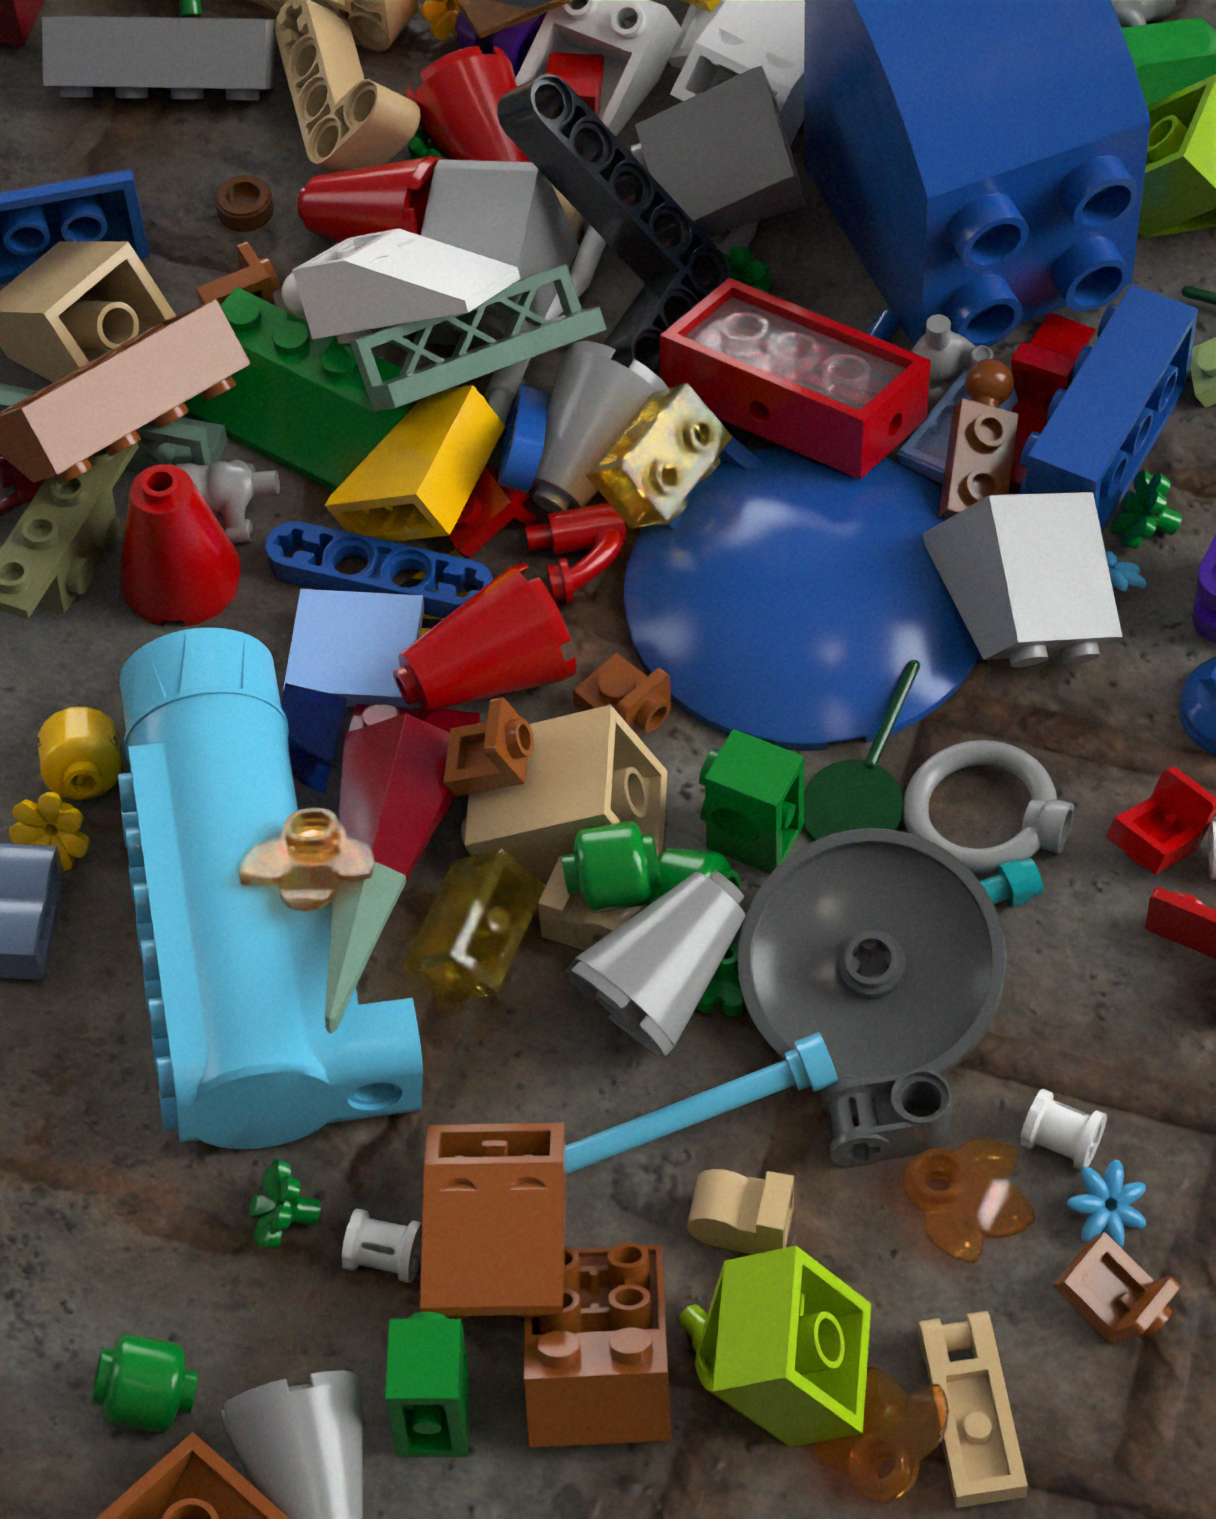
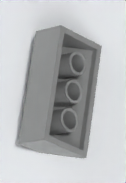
M42 17L43 86H60V97H93V87H115V98H149V87L170 88L171 99H204V88L226 89L227 100H260L259 89L275 88L280 53L275 35L276 19Z

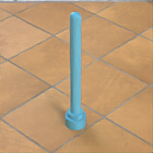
M820 1032L794 1041L796 1048L784 1053L786 1060L566 1145L567 1174L796 1085L798 1091L811 1086L813 1092H816L839 1081Z

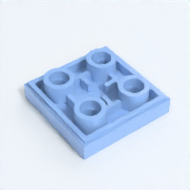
M300 589L283 687L285 703L355 707L356 704H387L394 707L410 708V705L404 701L396 686L393 671L400 668L398 655L421 636L425 609L423 595Z

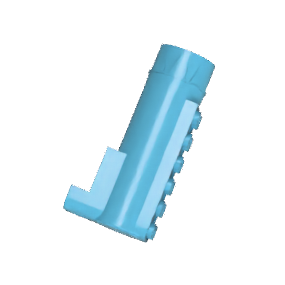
M225 628L187 629L164 635L145 644L128 658L119 677L126 727L124 750L130 764V773L118 774V783L122 807L121 817L124 842L129 859L130 886L137 918L136 929L139 953L143 962L146 1005L152 1029L151 1039L155 1071L158 1073L160 1088L159 1099L163 1130H177L179 1143L201 1140L210 1145L223 1148L258 1149L278 1146L301 1139L319 1130L327 1123L421 1111L423 1063L413 998L359 1005L355 988L337 1030L331 1034L326 1030L325 1007L334 890L316 893L311 891L289 757L288 721L281 708L274 661L270 651L258 639L243 632Z

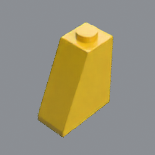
M474 385L449 388L424 397L414 405L330 495L325 507L345 531L390 542L448 536L451 534L506 426Z

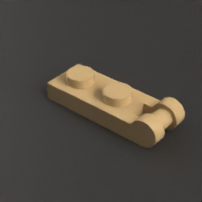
M989 1312L966 1314V1321L943 1325L939 1318L918 1321L919 1344L922 1358L926 1365L955 1508L1026 1497L1028 1484ZM970 1349L974 1356L973 1359L950 1362L948 1352Z

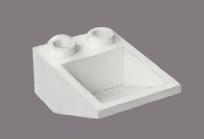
M553 0L516 77L517 87L540 75L546 74L548 55L552 52L602 55L604 57V75L599 118L617 136L658 82L682 32V28L667 6L651 0ZM625 19L636 24L627 29L623 21Z
M726 0L695 41L670 95L685 101L749 69L762 65L776 97L789 145L791 146L804 119L805 0Z
M398 228L347 238L296 267L283 283L282 299L285 306L292 313L306 317L312 339L336 335L337 342L344 344L372 334V329L468 313L521 278L518 267Z

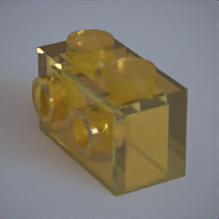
M688 383L653 392L585 476L631 529L655 523L666 525L684 511L688 504L685 497L694 485L706 479L716 470L720 464L718 455L733 436Z
M501 848L453 861L403 968L448 1004L497 993L546 885Z

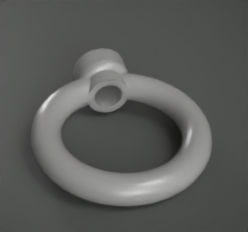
M990 740L962 742L935 753L916 770L907 786L903 801V817L907 832L931 841L947 850L964 863L973 874L996 873L998 865L1014 859L1020 861L1030 858L1040 848L1061 854L1068 842L1074 819V804L1057 800L1054 784L1048 772L1037 759L1018 747ZM976 765L995 766L1017 776L1029 790L1031 801L1024 815L1022 830L1009 841L989 848H967L948 841L936 831L929 817V800L934 789L945 777L962 768Z

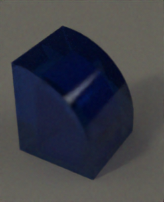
M286 683L281 708L288 721V747L292 775L309 788L326 793L348 698Z

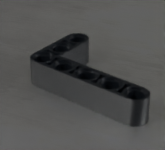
M550 73L540 75L501 96L497 105L499 124L517 147L645 283L603 344L616 349L611 358L612 360L629 368L633 359H635L660 377V335L729 277L731 278L729 263L717 246L566 81Z

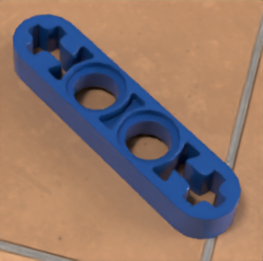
M289 521L278 525L271 530L265 543L271 572L284 582L317 590L423 595L424 614L443 619L493 580L491 571L484 564L474 560L301 521ZM296 546L304 547L305 551H296L292 558L284 556V553H293ZM348 556H360L368 561V564L362 571L352 575L342 574L335 569L337 563ZM316 560L322 561V565L317 566ZM406 569H417L426 575L420 584L411 588H402L393 582L396 574ZM443 577L444 583L438 582V578ZM468 585L477 587V590H470L466 598L457 596V592L464 593Z

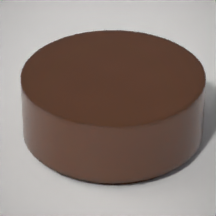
M250 175L236 176L222 183L216 191L215 204L218 218L225 227L240 232L256 230L264 226L273 215L274 204L271 189L264 180Z

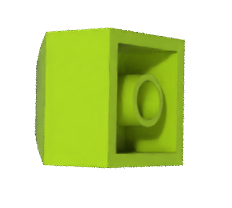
M1216 74L1147 106L1151 123L1138 232L1144 238L1166 236L1216 226Z
M796 1245L725 1260L708 1314L699 1305H690L682 1311L679 1317V1325L692 1337V1347L696 1351L695 1367L698 1378L704 1388L761 1429L790 1447L863 1434L871 1303Z

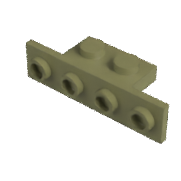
M138 442L112 456H108L103 448L88 457L92 465L91 469L68 482L59 484L55 476L45 480L0 548L1 611L29 619L41 600L43 609L65 615L77 594L81 595L86 592L92 581L96 564L103 553L111 551L118 541L121 531V519L116 516L112 488L138 450Z

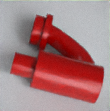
M619 500L547 513V523L524 527L529 551L552 547L555 556L591 549L580 561L571 567L568 566L566 558L558 559V564L546 566L550 593L555 602L565 600L566 605L574 603L573 591L581 588L603 572L616 559L623 543L627 542L625 521Z

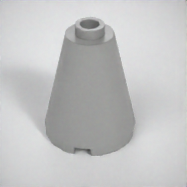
M590 341L572 342L566 353L562 356L548 405L544 448L530 488L534 493L532 496L533 501L549 513L584 507L668 416L669 409L671 408L669 405L673 400L672 392L659 376L635 359H633L629 368L612 360L611 358L616 349L607 345Z
M714 871L709 878L699 872H695L575 957L565 972L572 983L591 1003L596 999L610 1013L607 1018L651 1053L657 1056L661 1054L663 1057H666L675 1048L746 917L744 911L738 905L744 899V895L730 880L717 871Z
M349 1371L310 1373L312 1384L288 1387L287 1379H282L247 1390L223 1404L224 1410H221L223 1426L251 1484L290 1519H363L362 1388L360 1387L357 1373Z

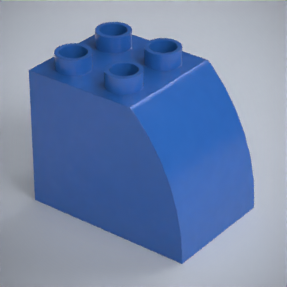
M805 0L804 167L889 308L899 318L900 326L913 347L926 333V322L932 315L941 314L946 316L951 323L950 331L967 338L975 346L985 345L990 347L1006 338L1023 321L1066 306L1079 312L1100 308L1118 296L1126 285L1132 283L1151 121L1136 69L1111 0Z

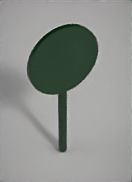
M910 660L866 759H850L830 764L815 774L804 790V826L814 841L835 833L855 829L876 828L897 831L903 817L904 804L902 792L895 778L877 764L919 671L920 663L917 660Z

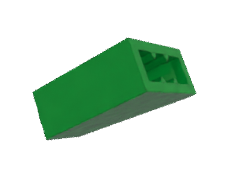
M1202 17L1121 28L1136 69L1146 106L1216 74V30Z

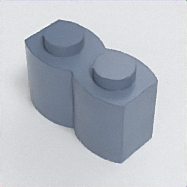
M0 843V978L43 979L49 959L53 924L57 916L63 885L64 871L57 846Z

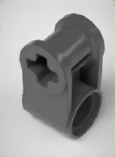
M915 1069L905 1073L868 1079L849 1078L837 1081L827 1086L819 1097L823 1112L830 1116L834 1140L829 1146L830 1158L833 1163L839 1166L862 1167L880 1160L917 1154H930L943 1148L949 1142L952 1135V1090L945 1078L929 1069ZM852 1098L855 1100L854 1102L849 1103V1099ZM917 1107H928L936 1111L927 1117H916L908 1113L911 1109ZM852 1119H856L858 1126L853 1125Z

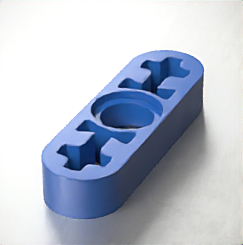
M520 383L504 429L498 485L526 494L529 492L544 448L549 392Z

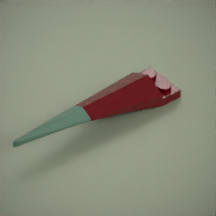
M387 704L355 705L349 731L344 733L325 1007V1026L330 1034L337 1030L374 946L409 876L438 824L456 797L444 784L451 728L481 723L480 713L455 711L447 708L424 711L421 708L394 707Z

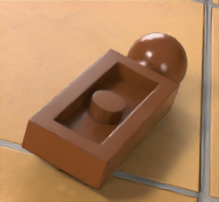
M996 359L978 361L969 369L965 379V387L971 400L962 398L953 407L939 508V517L946 520L989 495H1008L1019 414L999 408V405L1003 404L1010 397L1014 387V378L1008 366Z

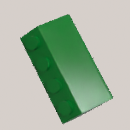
M236 287L220 307L251 364L232 374L236 385L207 401H204L199 393L184 403L189 410L185 415L189 418L225 425L228 438L335 491L419 400L394 409L373 411L350 343L339 344L336 336L312 339L307 321ZM373 354L382 382L399 376L402 368Z

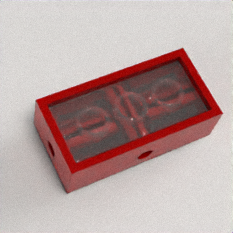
M730 277L660 335V378L672 392L674 400L860 480L927 419L931 360Z

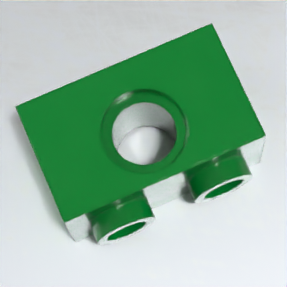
M732 729L721 750L713 748L708 753L699 776V784L705 786V799L702 804L700 819L706 822L707 849L771 874L787 858L804 828V756Z
M435 1312L415 1313L410 1315L408 1319H389L385 1401L397 1457H468L471 1376L461 1319H449L445 1315Z

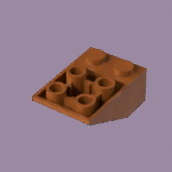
M565 1122L427 1125L423 1174L420 1312L440 1313L451 1319L498 1315H516L523 1318H532L540 1315L563 1314L568 1192Z
M622 1243L614 1247L576 1249L565 1247L563 1314L524 1318V1386L529 1448L672 1441L662 1244L639 1245L636 1243Z

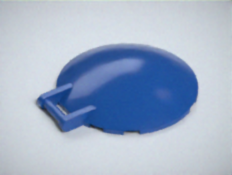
M700 413L686 423V431L633 469L624 467L608 480L610 490L615 498L644 524L632 547L624 579V611L631 634L633 649L648 675L657 668H661L670 675L671 701L688 715L712 729L728 736L732 729H736L757 738L774 741V745L798 751L827 750V743L853 740L861 737L864 738L865 743L873 742L910 660H917L920 663V668L890 735L919 722L937 710L966 681L980 659L981 654L924 545L922 533L946 520L939 517L942 489L925 476L903 464L885 457L860 480L783 446L749 451L708 414ZM698 451H701L712 461L711 464L663 498L650 487Z

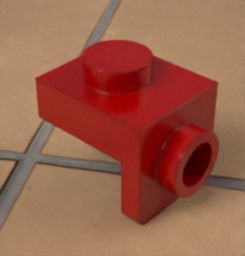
M487 464L451 534L448 535L455 548L469 558L478 552L513 518L527 526H531L539 519L527 502L532 496L531 491L529 490L526 494L498 485L499 471Z
M1172 766L1162 772L1150 798L1114 817L1106 838L1126 852L1131 861L1147 868L1156 875L1199 849L1216 814V797L1178 768Z

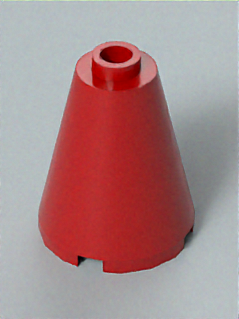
M479 46L466 47L449 53L428 65L420 73L424 83L415 93H413L410 86L405 93V97L415 101L420 108L419 127L447 160L531 162L506 135L497 117V105L501 96L517 87L513 66L501 48L493 47L495 54H483Z
M429 156L316 175L309 180L299 193L297 200L298 215L304 221L305 227L309 232L338 243L350 237L398 228L421 236L434 169L439 159L445 160V158Z
M168 464L149 467L136 476L130 489L119 569V583L122 595L132 611L151 624L164 626L163 620H183L184 627L193 626L219 615L235 599L239 589L238 580L241 571L239 554L186 471Z
M520 563L507 568L398 655L400 668L393 671V677L402 698L408 705L417 702L422 710L430 711L558 683L575 675L577 668L576 658L564 661L561 645L571 641L565 622L542 580L537 577L527 581L523 577L529 568L527 564Z

